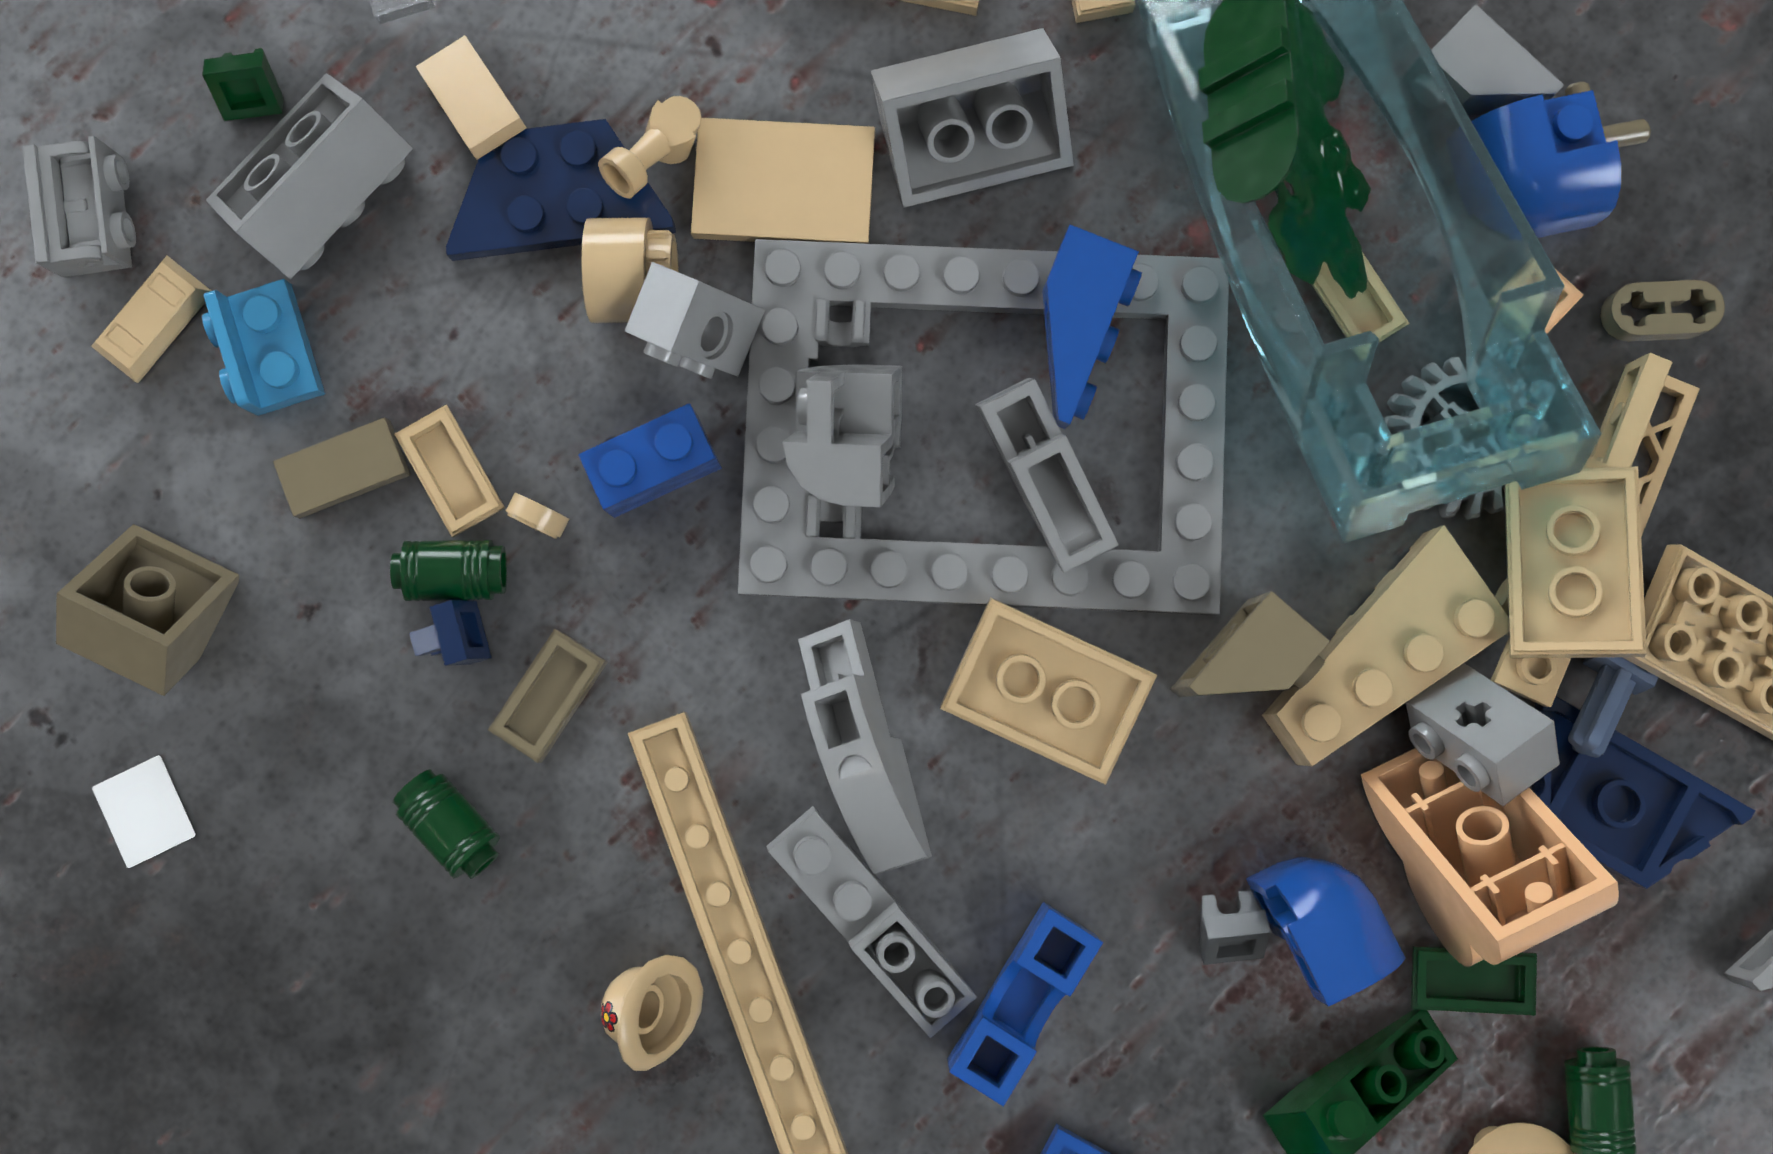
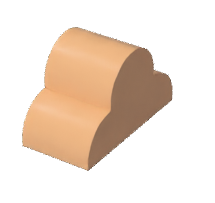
M1416 748L1361 774L1369 804L1385 836L1403 861L1409 885L1422 913L1447 951L1463 966L1470 967L1482 960L1492 965H1497L1617 904L1619 899L1618 882L1530 787L1505 806H1502L1482 791L1474 792L1467 788L1454 771L1436 758L1433 760L1425 758Z

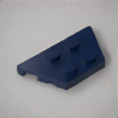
M599 119L528 128L478 159L448 239L446 254L452 261L582 245L583 230L587 218H650L653 230H669L671 233H676V228L671 215L648 181L639 192L628 199L617 194L603 179L598 167L599 160L613 148L625 147L607 120Z
M1555 696L1551 707H1544L1535 702V709L1554 721L1560 765L1532 785V791L1604 868L1631 884L1645 889L1649 888L1670 874L1676 863L1684 859H1692L1711 846L1709 841L1734 824L1743 825L1755 813V810L1616 730L1610 739L1605 753L1600 757L1595 758L1574 751L1568 736L1580 710Z

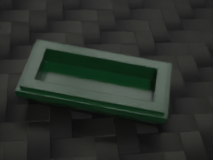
M1413 946L1411 1009L1536 1016L1537 953L1521 952L1497 965H1492L1482 960L1470 967H1465L1446 948Z

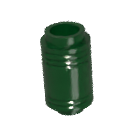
M492 540L404 541L401 553H393L391 556L390 578L392 588L401 589L405 601L493 600L494 594H504L506 591L507 558L505 547L494 546Z
M428 769L414 777L394 797L393 803L398 808L396 816L403 821L405 826H408L413 835L440 865L449 872L452 878H457L466 873L470 879H473L498 857L499 853L493 847L499 841L500 836L494 832L492 827H489L488 822L458 792L457 788L453 787V784L448 781L444 774L436 776L431 769Z
M1597 1046L1577 1048V1057L1564 1061L1565 1075L1567 1076L1565 1080L1568 1122L1570 1125V1150L1576 1154H1636L1630 1062L1616 1058V1049Z

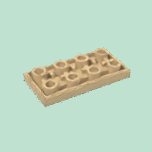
M1681 544L1667 545L1644 598L1647 654L1645 657L1622 658L1773 740V597Z

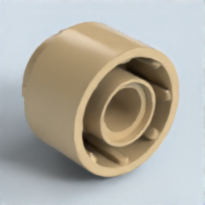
M650 218L586 219L582 238V284L585 308L591 323H628L652 262L679 272L677 243L674 234L669 230H653Z

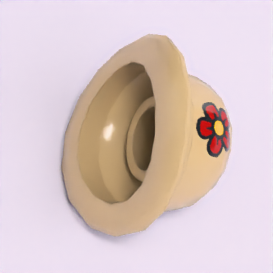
M664 955L648 961L643 967H633L624 971L610 983L601 1003V1020L606 1034L618 1043L622 1060L632 1070L647 1071L666 1061L683 1045L692 1033L701 1013L703 986L697 968L684 957Z

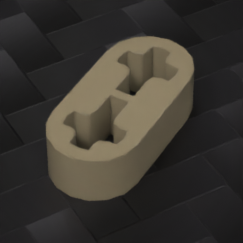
M1707 281L1636 282L1625 285L1608 296L1601 306L1600 318L1604 329L1617 340L1630 342L1690 339L1712 330L1720 323L1724 316L1725 303L1720 291ZM1690 300L1693 306H1702L1703 315L1693 320L1692 314L1672 313L1671 308ZM1632 302L1633 308L1653 309V314L1647 315L1634 323L1632 316L1622 315L1621 307Z

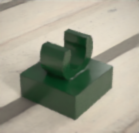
M262 48L255 49L253 53L232 55V52L224 53L222 57L204 59L202 76L224 121L282 113L284 97Z

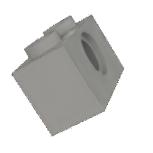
M652 262L624 332L647 341L643 353L668 364L683 367L712 379L715 369L738 377L765 310L694 278Z

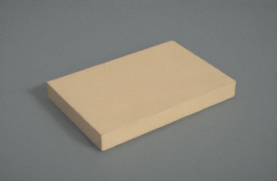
M701 118L697 131L691 223L693 239L755 242V239L869 244L875 127Z
M1638 466L1505 471L1510 658L1645 657L1647 648Z
M990 597L943 698L940 709L1106 785L1157 674Z

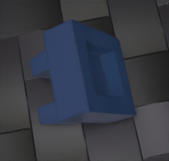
M449 600L430 606L434 625L409 633L415 656H423L430 653L431 656L442 654L445 666L471 665L492 658L477 601Z

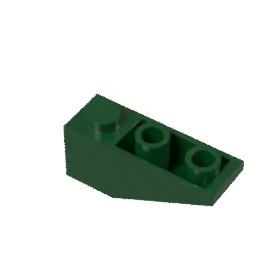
M1414 1009L1304 1079L1269 1109L1263 1117L1286 1154H1355L1457 1061L1458 1058L1427 1010Z

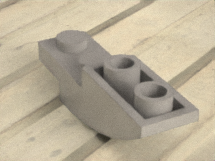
M849 619L798 639L810 686V691L801 694L809 727L843 818L872 873L881 874L932 857L902 740L890 737L861 622Z
M814 806L808 809L766 846L771 856L848 941L852 951L930 1038L977 998L972 989L915 920Z

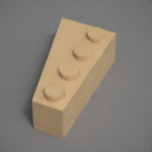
M1445 525L1422 533L1409 548L1410 551L1376 585L1373 593L1353 615H1350L1336 630V634L1319 654L1325 660L1319 672L1303 688L1299 689L1296 685H1293L1290 689L1284 690L1262 714L1296 765L1314 766L1509 632V616Z

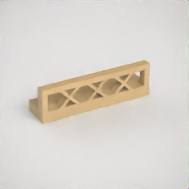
M1648 353L1626 364L1589 456L1611 467H1632L1643 440L1652 462L1647 475L1639 478L1645 481L1639 494L1641 537L1700 389L1668 376L1673 362L1653 353ZM1664 392L1676 397L1677 399L1668 421L1652 427L1650 418L1660 393ZM1664 430L1659 442L1655 433Z

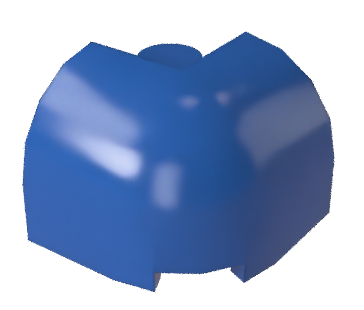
M1593 90L1544 100L1543 94L1510 103L1475 118L1453 138L1466 192L1476 214L1482 212L1498 228L1516 234L1515 238H1541L1592 227L1607 218L1617 205L1621 189V159L1618 141L1606 142Z
M1297 857L1278 862L1246 878L1261 910L1266 911L1272 933L1286 940L1313 997L1328 1007L1382 980L1396 970L1405 960V956L1373 893L1358 875L1341 865L1322 859Z

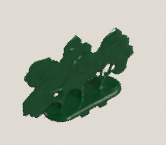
M1223 0L1212 14L1205 31L1203 49L1205 66L1198 69L1199 91L1207 95L1209 119L1202 122L1203 144L1211 148L1213 176L1217 190L1227 200L1243 204L1261 200L1275 190L1278 204L1273 207L1269 214L1268 228L1276 246L1285 257V265L1289 273L1313 285L1319 275L1322 263L1325 262L1333 279L1341 286L1345 295L1352 299L1356 297L1358 291L1363 293L1366 290L1367 274L1362 247L1354 234L1345 211L1347 208L1362 212L1368 202L1371 188L1361 170L1353 164L1350 148L1341 131L1329 124L1323 108L1328 101L1333 102L1339 97L1344 79V67L1327 43L1322 27L1316 20L1313 12L1300 3L1299 0ZM1284 180L1290 184L1293 195L1286 188Z

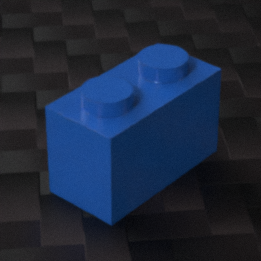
M690 403L578 454L603 510L614 518L722 469L700 419Z

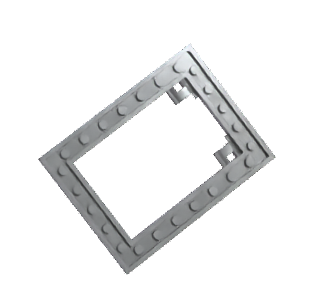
M755 239L752 304L764 309L765 312L749 351L738 594L744 596L987 606L991 597L1011 607L1194 615L1220 614L1230 258L1137 255L1132 269L1142 272L1138 287L1128 307L1118 303L1113 318L1165 320L1158 551L1110 549L1064 573L1049 547L861 539L862 507L842 506L822 501L801 487L787 466L782 443L796 432V371L810 367V360L818 361L819 345L830 347L869 346L871 308L1044 315L1042 290L1058 251ZM830 306L853 307L852 321H830ZM820 522L843 523V537H820Z

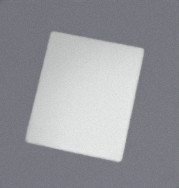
M159 755L92 787L127 868L146 861L196 835L165 764Z

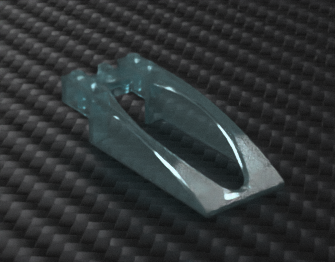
M1136 0L1174 128L1226 276L1274 393L1343 543L1403 526L1408 513L1442 503L1454 502L1464 499L1468 495L1515 481L1518 482L1521 490L1580 473L1602 433L1545 332L1546 325L1563 291L1564 284L1403 0H1299L1300 3L1313 12L1318 23L1350 64L1400 142L1435 214L1449 253L1456 282L1466 347L1467 386L1479 409L1391 435L1366 384L1379 338L1371 331H1367L1324 344L1256 202L1243 204L1229 201L1217 190L1213 176L1211 148L1203 144L1202 122L1209 119L1207 95L1199 91L1198 69L1205 66L1203 50L1205 31L1212 14L1223 0Z

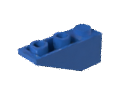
M1069 225L1042 290L1052 411L1058 427L1066 429L1071 424L1073 416L1084 420L1097 389L1096 385L1087 382L1096 360L1103 363L1107 362L1120 329L1110 326L1118 303L1127 307L1130 305L1142 276V272L1132 269L1139 251L1073 225Z

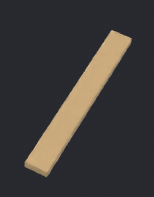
M687 712L628 733L780 1154H848Z

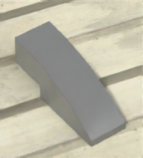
M1026 378L975 404L1013 482L1062 572L1065 573L1119 545L1066 435L1061 433L1035 379Z

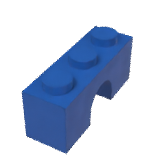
M1043 902L948 1056L949 1072L1004 1107L1037 1052L1035 1048L1037 1039L1052 1011L1065 995L1071 997L1102 946L1103 942L1098 936Z

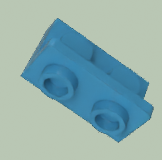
M281 279L228 297L217 290L204 293L208 312L202 315V321L210 342L214 347L220 348L225 368L219 371L222 388L231 403H237L240 408L260 416L325 394L291 283Z

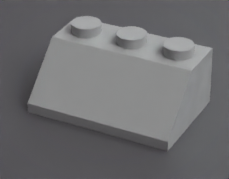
M1044 28L871 70L880 122L903 208L1074 166L1061 58Z
M326 73L216 188L206 201L240 237L291 279L299 270H306L318 261L324 251V243L339 227L349 226L361 215L365 207L364 201L380 184H387L399 175L405 165L404 158L413 148L360 96Z

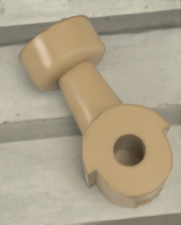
M672 96L663 103L657 100L652 108L645 133L630 150L623 147H615L599 160L598 167L600 173L610 188L620 196L630 199L647 184L648 175L646 170L658 161L667 164H677L688 159L701 123V113L697 105L690 99L682 96Z

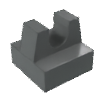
M1251 890L1238 892L1236 901L1238 913L1223 914L1218 910L1215 895L1202 896L1199 947L1203 965L1264 958L1270 929L1266 911L1259 910Z

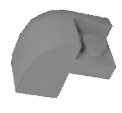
M826 365L808 367L796 371V432L782 443L787 466L797 482L819 500L842 506L881 507L892 494L895 487V478L890 476V460L893 457L894 448H901L902 366Z

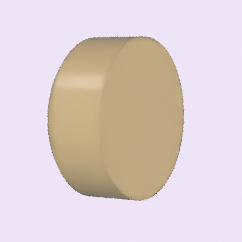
M514 493L506 509L507 516L554 539L561 537L569 521V518L518 493Z

